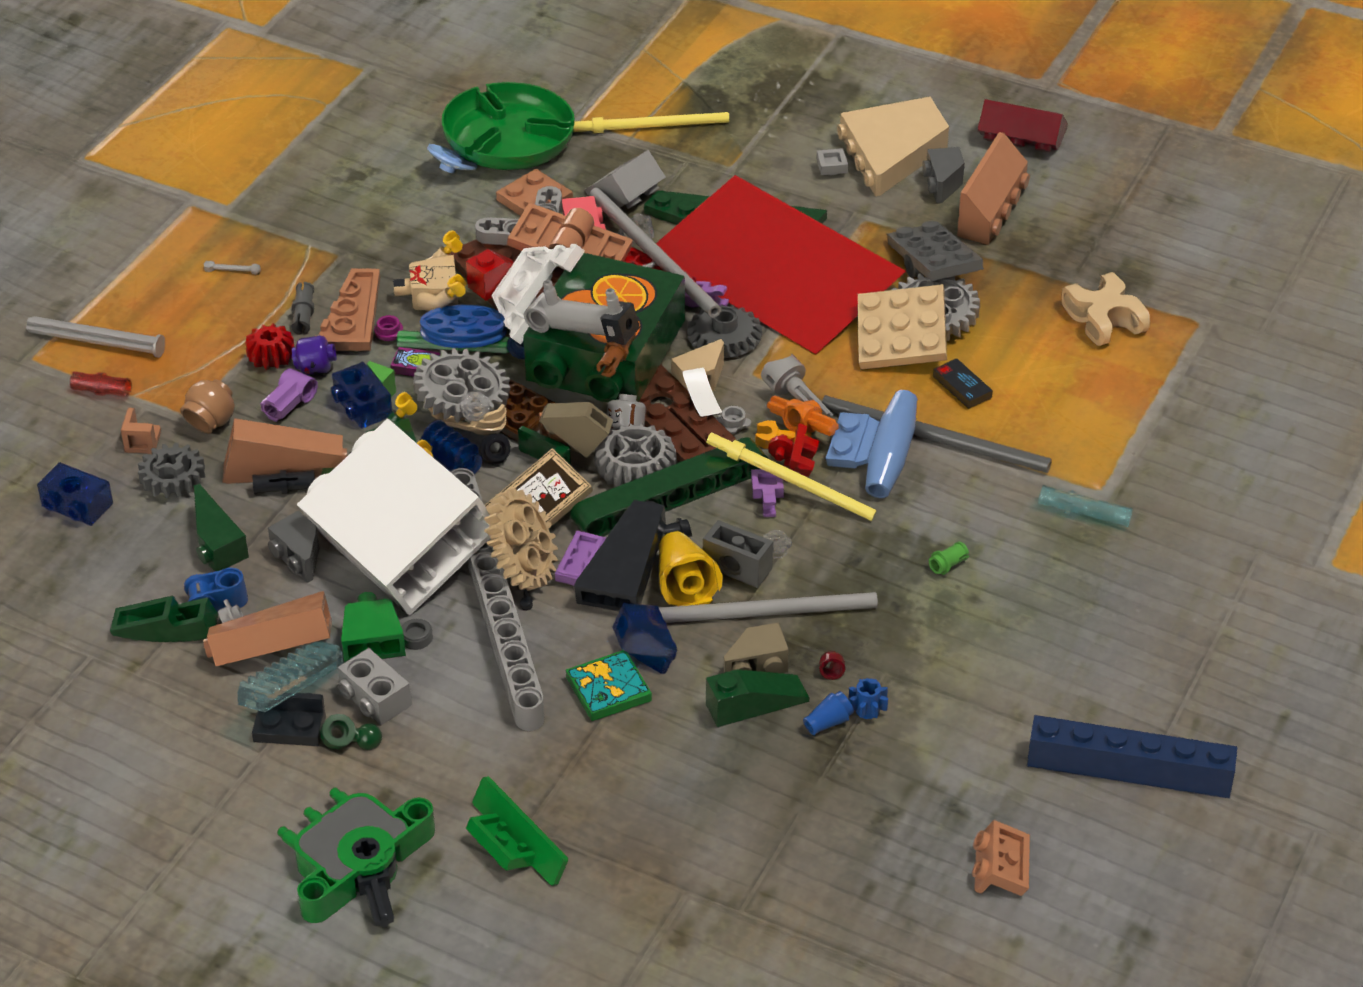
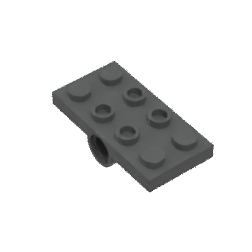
M928 221L924 222L922 226L914 228L901 227L896 232L887 233L888 244L904 258L906 272L911 278H917L920 273L930 281L983 270V259L939 222Z

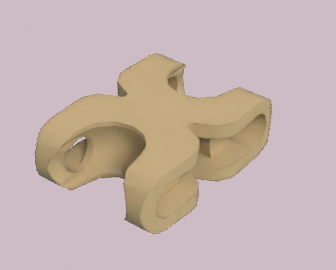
M1113 272L1100 275L1099 290L1096 291L1086 290L1077 283L1062 288V305L1075 321L1088 322L1086 323L1085 333L1097 346L1111 342L1112 327H1124L1133 334L1149 330L1150 314L1147 308L1137 297L1123 295L1125 294V283Z

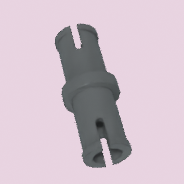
M304 282L303 290L302 283L297 284L296 297L291 306L293 313L291 328L297 334H302L303 325L304 333L309 332L310 317L314 313V303L312 302L314 286L309 282Z

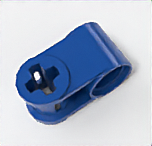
M226 568L211 573L196 574L190 576L184 583V591L189 595L188 602L208 597L217 612L226 607L224 604L225 599L229 601L232 607L238 605L239 608H242L248 601L244 576L237 568ZM197 583H198L199 586H200V591H197V587H196V584H197Z

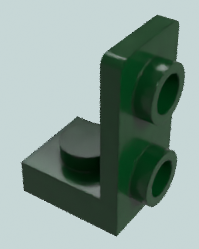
M521 426L518 429V446L521 452L539 460L553 448L571 466L570 447L527 427Z

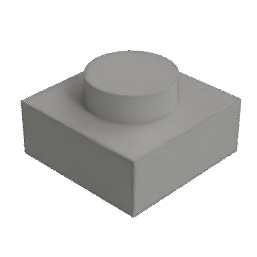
M843 148L817 151L816 160L821 175L848 173V163Z

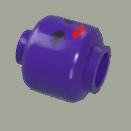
M321 335L301 338L297 341L296 347H292L294 367L305 375L327 373L331 369L332 361L337 360L334 344H329L327 339Z

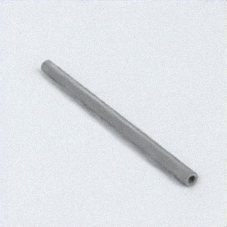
M600 188L591 190L589 196L595 197L596 205L601 207L663 271L685 276V293L711 318L717 317L720 314L721 307Z

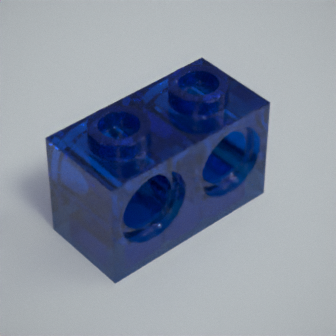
M364 362L332 373L333 386L330 388L334 401L341 403L347 417L350 420L354 419L361 429L383 421L391 414V394Z

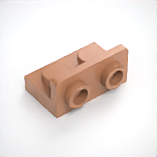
M993 820L984 831L978 832L974 840L973 848L976 850V861L972 875L975 877V891L982 894L993 884L1022 896L1029 889L1030 834Z

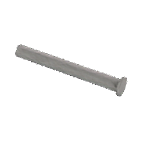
M35 316L27 319L26 329L30 333L153 353L158 358L162 356L165 349V337L161 334L154 337Z

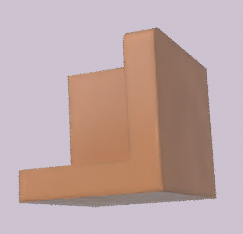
M128 408L121 428L125 453L152 454L151 449L157 447L161 427L149 423H137L135 408Z

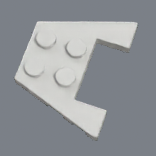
M571 244L569 248L563 245H556L554 249H548L546 246L524 248L492 294L499 313L505 318L503 321L505 326L511 331L509 335L519 344L523 342V335L529 327L523 315L525 310L536 299V295L542 288L543 282L551 280L552 272L556 266L568 272L572 271L585 252L580 246Z

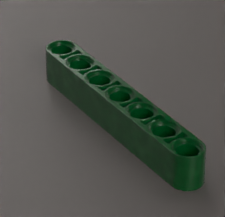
M745 437L736 440L745 444L746 449L768 459L751 438ZM715 448L581 500L573 506L570 516L581 532L603 537L610 534L633 500L653 501L664 505L665 512L751 479V470L760 468L741 459L736 461L727 457L726 452Z

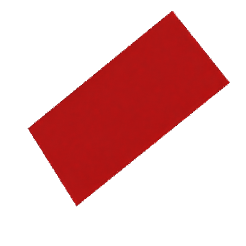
M736 175L656 243L683 271L695 276L696 281L711 282L712 287L717 285L726 286L727 291L724 296L718 295L719 298L729 299V304L734 305L738 309L744 307L746 312H753L754 317L759 318L760 322L814 354H817L858 316V294L885 291L906 272L897 265Z

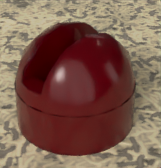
M835 651L825 652L819 661L820 674L829 680H835L844 675L846 668L843 656Z

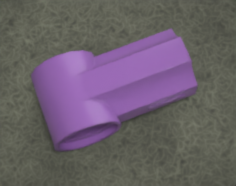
M291 368L285 370L279 379L278 387L260 403L261 410L267 415L268 419L277 422L279 419L284 418L300 401L308 403L314 398L318 388L317 380Z

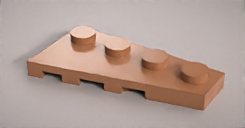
M351 269L339 291L340 296L338 300L334 301L330 307L331 313L329 317L323 320L319 335L324 336L329 344H334L336 351H371L380 285V269Z

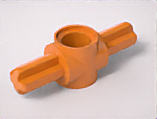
M772 396L770 401L767 402V408L770 409V412L781 416L784 425L790 431H796L800 423L807 426L806 432L808 433L818 431L825 435L833 436L839 428V424L836 423L835 419L822 414L820 405L814 400L803 402L798 399H791L789 401L779 396Z

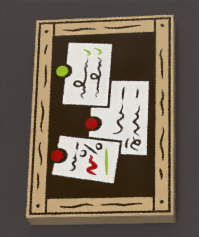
M552 448L501 491L504 492L516 488L517 491L524 490L525 495L531 494L532 503L538 501L539 511L546 512L545 521L551 522L554 525L575 504L593 492V489ZM491 502L486 503L485 507L491 506Z

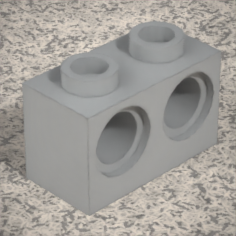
M370 648L338 667V688L341 694L346 699L351 698L366 717L371 716L380 725L412 706L410 683Z

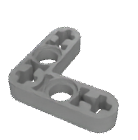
M553 186L539 189L535 205L561 214L562 193L560 189ZM482 218L475 224L476 239L484 244L507 245L509 232L513 230L519 219Z

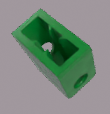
M364 592L358 596V602L348 603L345 606L341 636L344 663L368 648L381 659L406 656L403 629L391 600H377L374 593Z

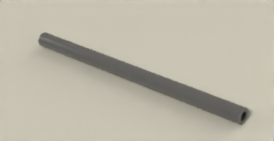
M827 395L824 396L822 401L830 412L840 414V412L869 414L870 417L880 422L884 411ZM919 421L915 423L914 436L1048 473L1051 468L1052 459L927 423Z

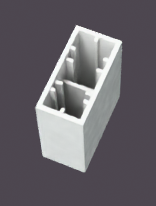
M388 418L375 431H369L359 437L352 448V452L330 473L316 478L309 486L307 495L297 503L307 518L317 526L319 533L409 616L490 539V535L484 530L489 528V524L484 520V517L490 514L480 498Z

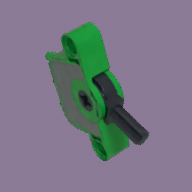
M333 788L330 790L329 796L334 799L335 806L324 814L314 810L312 807H307L303 814L311 824L302 829L298 834L285 826L280 827L277 831L282 841L295 850L298 871L305 878L299 883L297 888L301 916L309 923L323 922L357 897V892H359L360 896H367L374 924L386 928L388 924L394 922L395 918L387 890L391 889L390 884L396 877L398 871L397 861L402 862L434 836L433 805L425 798L416 797L406 801L396 810L392 811L370 794L355 793L347 795L338 788Z

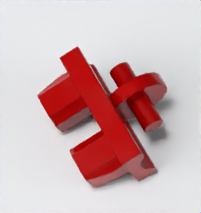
M799 423L794 438L789 439L784 434L773 437L769 441L768 452L777 461L784 459V467L809 478L815 461L811 459L816 454L819 440L806 436L807 426Z

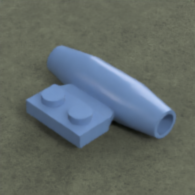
M907 390L896 391L880 422L870 417L869 414L840 412L837 422L839 428L832 437L825 458L827 465L857 468V466L868 463L866 492L876 498L887 497L904 467L916 423L917 396Z

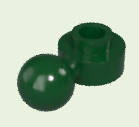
M343 714L329 716L320 730L323 743L332 749H343L351 741H356L362 749L373 750L382 742V732L378 726L369 723L362 725L360 728H355L353 721ZM334 728L339 729L342 732V737L335 738L331 730Z

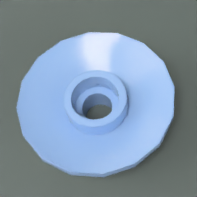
M428 144L427 150L441 162L440 168L454 174L456 169H477V165L474 162L465 160L455 151L439 145Z

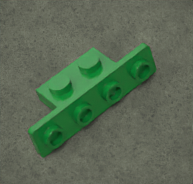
M489 776L482 777L473 799V805L483 815L470 817L466 829L506 871L533 866L551 886L558 885L568 863V857Z

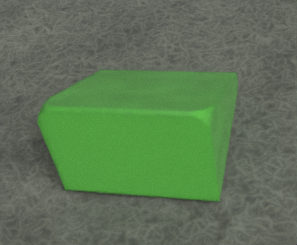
M368 361L369 386L383 403H387L396 393L394 369Z

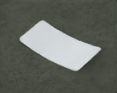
M697 368L683 371L687 389L699 415L703 417L722 413L711 390L705 369Z

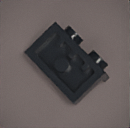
M258 691V711L252 730L253 742L319 746L321 739L320 730L326 719L323 695Z

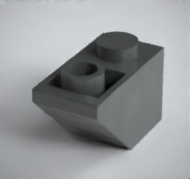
M960 147L927 149V160L923 161L922 169L924 177H928V191L933 193L936 204L944 202L963 185L965 162Z
M298 510L268 527L270 539L268 547L274 557H280L293 574H299L308 583L313 580L320 550L317 526Z

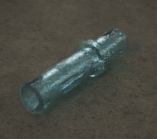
M1045 485L1042 486L1038 499V504L1063 509L1066 514L1071 515L1074 512L1125 525V527H1129L1133 508L1131 507L1128 508L1077 495V491L1074 490L1066 492L1046 487Z

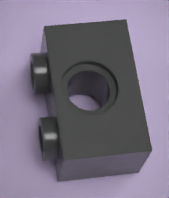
M717 520L703 538V550L717 562L721 573L758 588L772 570L774 545L772 540Z

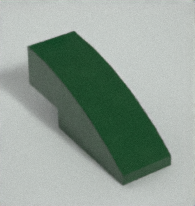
M172 595L115 608L110 633L117 637L150 642L202 640L207 638L209 627L217 625L219 614L208 597L178 604Z

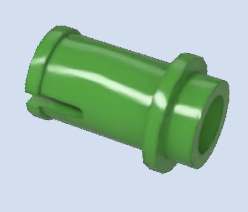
M956 542L943 551L937 550L933 552L929 558V566L936 574H947L951 567L969 558V555H967L969 550L964 543Z

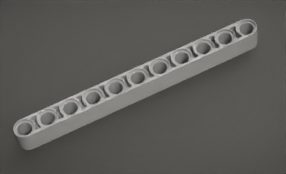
M458 468L450 472L482 501L475 475L472 471ZM486 542L467 560V564L514 721L521 730L534 731L539 729L544 723L543 693L508 581L503 577L504 569H497L498 559L497 557L491 558V553L494 550Z

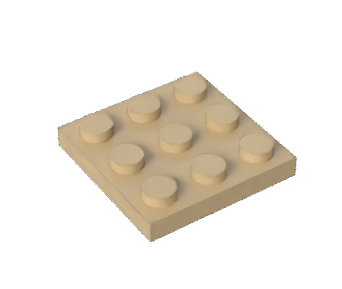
M943 284L858 294L860 369L947 360L945 291Z

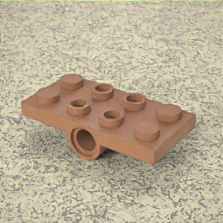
M528 203L508 236L507 246L522 251L524 248L546 246L548 249H554L556 245H563L569 248L571 244H577L585 250L584 253L624 262L632 248L633 239L594 226L592 215L582 208H573L566 216Z

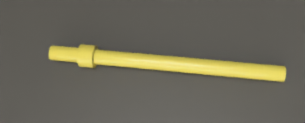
M729 112L603 120V117L592 118L591 121H575L573 132L593 131V134L604 133V130L729 123Z
M712 432L706 441L707 444L726 452L727 457L736 461L741 459L870 521L873 520L877 510L746 449V445L734 440L731 442Z

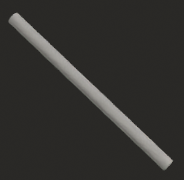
M870 592L622 610L623 626L869 609L877 608L878 600L877 593Z

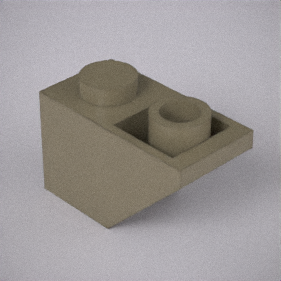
M591 402L549 403L544 407L539 422L543 424L549 433L556 434L567 442V445L573 451L580 452L587 458L609 435L613 419Z
M779 622L747 628L724 655L723 673L736 669L773 673L788 672L789 649Z

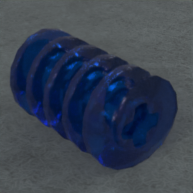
M443 420L433 421L424 430L420 440H426L432 446L431 453L433 458L449 472L458 468H465L472 471L475 475L482 466V457L479 454L477 445L471 443L468 438L454 431Z

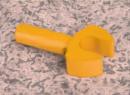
M763 421L757 423L755 443L761 448L768 449L769 441L773 437L784 434L789 439L795 437L796 431L780 430L776 425V421ZM806 432V436L811 437L812 432Z

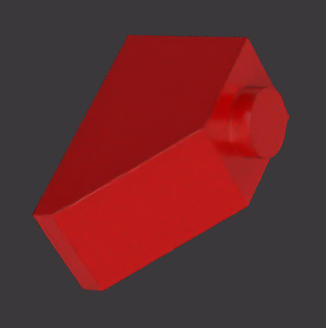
M489 249L466 261L468 288L487 301L492 298L493 292L514 261Z

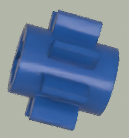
M860 679L857 688L849 687L848 699L860 718H878L880 710L887 711L888 688L881 687L876 679Z

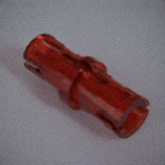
M74 371L72 373L73 376L70 377V387L72 390L91 391L99 396L114 394L128 397L132 389L130 378L111 377L102 372L88 374Z

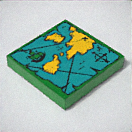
M626 650L566 669V678L591 721L652 701L650 689Z

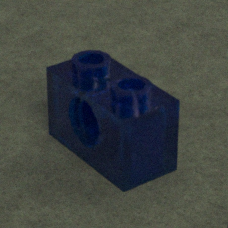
M61 462L37 484L42 507L90 526L113 505L109 481Z

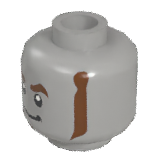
M619 394L618 400L608 402L607 415L613 419L612 430H618L620 425L623 427H629L630 424L639 426L643 423L645 425L646 406L642 402L636 401V395Z

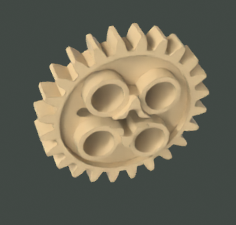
M514 488L496 494V497L490 500L492 505L486 508L490 515L484 517V520L489 524V528L484 530L490 535L491 540L487 541V545L493 547L494 551L491 553V558L497 557V569L503 568L504 579L511 577V585H518L519 590L527 589V591L547 585V581L553 579L551 573L556 572L553 563L558 562V559L553 554V551L558 550V547L552 543V539L556 536L549 531L552 524L545 521L546 512H540L539 502L532 503V495H525L524 490L517 491Z

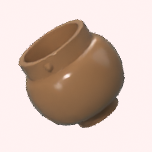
M201 380L193 384L187 391L185 404L181 407L180 412L185 420L194 428L203 433L210 434L215 428L226 424L232 417L235 407L234 400L231 397L233 392L220 380Z

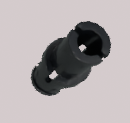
M280 470V473L252 475L254 494L281 491L282 494H288L289 490L308 489L315 480L314 470L288 473L286 470Z

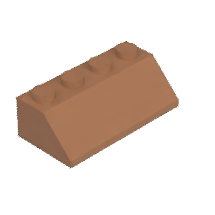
M1002 132L997 134L961 191L957 237L989 245L993 236H998L1003 220H1008L1012 205H1017L1021 190H1026L1029 184L1030 174L1027 173V160Z

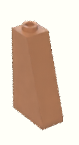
M234 418L224 459L223 483L253 482L252 475L276 474L280 473V470H286L287 473L314 470L316 479L321 476L323 468H335L347 457V449L343 448V435Z
M324 591L314 593L209 627L207 638L203 639L207 657H213L215 666H220L330 638L332 618Z

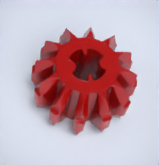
M273 323L271 326L266 327L262 324L260 329L253 328L251 334L246 336V356L249 362L254 363L255 368L264 366L265 370H268L270 367L278 369L280 364L288 365L289 359L292 358L294 338L291 332L286 330L285 326L276 327Z

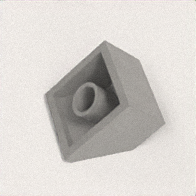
M647 150L586 188L585 192L589 195L592 189L600 188L619 208L625 205L629 209L641 201L639 195L644 193L645 196H648L660 187L657 183L666 177L650 151Z

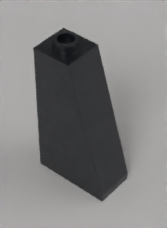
M633 500L577 578L574 585L577 604L622 612V610L640 609L666 525L664 505L653 501Z

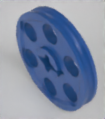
M451 305L436 308L425 313L420 319V334L423 339L435 345L451 348H473L493 344L506 336L507 327L503 322L505 320L504 316L498 310L479 305Z

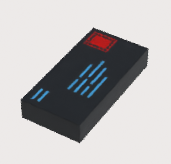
M957 358L933 369V377L968 409L992 398L993 390Z

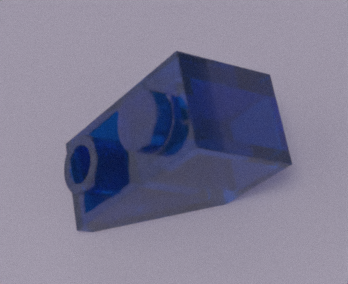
M623 603L612 626L621 649L655 671L666 674L671 662L676 658L678 650L658 606Z

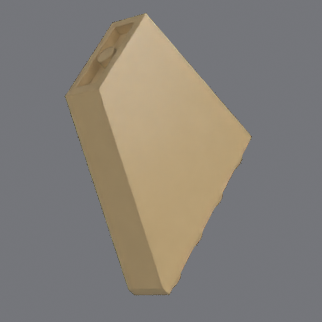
M925 97L841 113L840 124L837 125V134L839 139L844 141L848 155H852L855 160L856 169L862 172L866 186H870L875 196H880L919 169L923 161L927 160V149L948 148L949 125L932 98Z

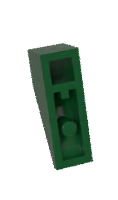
M200 484L194 485L196 525L199 547L196 550L202 563H208L214 571H220L249 558L246 535Z
M736 669L706 678V706L717 728L807 703L810 700L798 675Z

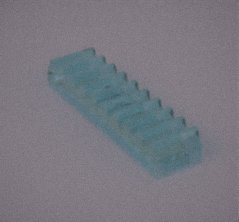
M316 641L304 644L302 649L296 648L295 654L288 653L287 658L281 657L279 663L273 662L271 667H264V672L257 671L255 677L249 676L248 681H240L239 690L237 691L238 705L267 712L342 665L343 652H341L340 646Z

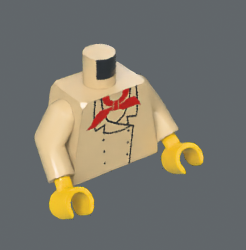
M454 230L444 235L443 242L446 245L445 247L441 246L426 260L409 264L410 278L393 279L395 296L412 295L413 309L431 311L436 308L458 305V297H462L465 294L467 282L460 274L455 273L454 255L450 254L451 252L458 253L463 247L460 236Z

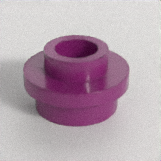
M392 315L379 318L374 327L376 337L384 341H394L397 338L398 331L403 330L402 323L397 317Z

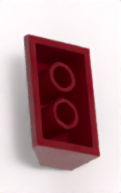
M985 99L978 132L984 135L983 139L992 142L997 134L1002 132L1014 146L1025 147V144L1036 145V150L1051 152V149H1059L1067 130L1068 122L1064 115L1060 113Z

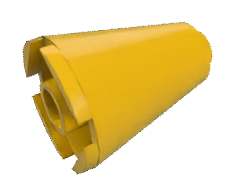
M674 531L666 534L659 543V585L665 601L674 606L701 605L712 602V596L717 590L720 591L722 587L723 575L717 562L684 533Z

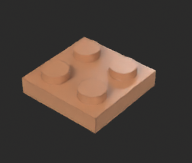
M534 169L496 191V200L521 216L528 203L535 204L537 192L543 187L553 186L560 189L562 199L573 198V192L538 169Z

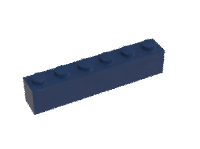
M1034 715L1027 766L1230 798L1238 746Z

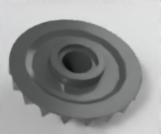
M721 304V312L714 318H711L701 309L699 314L693 315L692 321L688 322L687 335L692 346L697 349L722 339L724 341V358L736 357L750 352L759 344L762 338V326L760 325L759 318H755L753 312H746L744 307L735 309L734 305L728 307Z

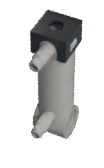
M545 280L543 282L544 292L524 312L526 323L537 332L543 333L550 328L602 335L606 336L607 343L616 342L620 345H626L640 328L634 304L619 301L615 290L612 288L607 289L605 292L608 305L605 306L562 300L557 296L552 281Z

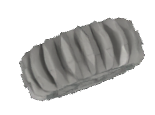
M641 423L639 426L630 424L629 427H623L620 425L618 430L610 429L609 435L595 449V466L600 478L605 479L607 485L614 484L615 487L676 464V449H674L671 437L666 436L664 430L656 431L654 425L647 428Z

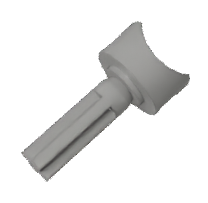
M793 354L787 358L765 364L761 372V378L775 394L784 395L789 392L796 399L803 402L814 400L820 405L823 415L833 418V414L802 381L806 369Z

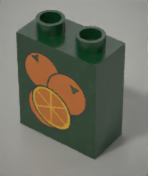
M583 253L572 271L564 270L554 286L557 296L562 300L608 306L605 292L607 289L612 288L615 290L619 301L633 303L640 328L636 332V338L628 348V356L623 362H620L613 376L606 377L601 375L605 365L600 372L597 370V364L605 353L606 336L554 328L540 333L528 327L523 335L526 381L535 382L548 389L559 388L592 396L601 402L618 400L619 394L636 395V401L639 402L685 321V276Z

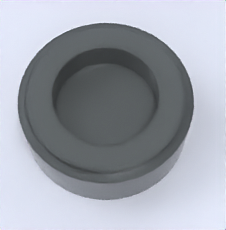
M411 619L401 626L406 648L413 650L423 649L432 642V627L426 620Z

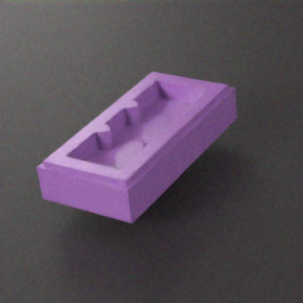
M576 531L555 572V581L575 585L577 578L603 544L606 537Z

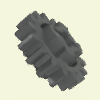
M174 443L173 447L170 448L166 444H162V449L152 448V455L144 454L142 456L143 462L138 463L140 484L144 485L145 491L152 489L153 496H157L162 492L165 498H168L171 493H175L180 497L181 491L193 492L192 485H201L200 478H205L204 458L199 455L198 449L191 451L188 444L183 448H179L178 443Z

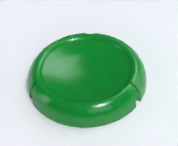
M517 82L486 84V92L482 93L478 86L468 89L454 97L446 105L442 114V129L450 147L469 162L497 170L527 169L552 160L570 142L575 123L572 108L559 95L539 86Z

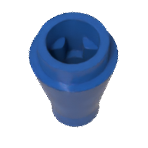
M841 691L835 694L829 693L808 716L803 718V723L806 729L812 735H815L820 731L849 721V716L854 713V709L849 699Z

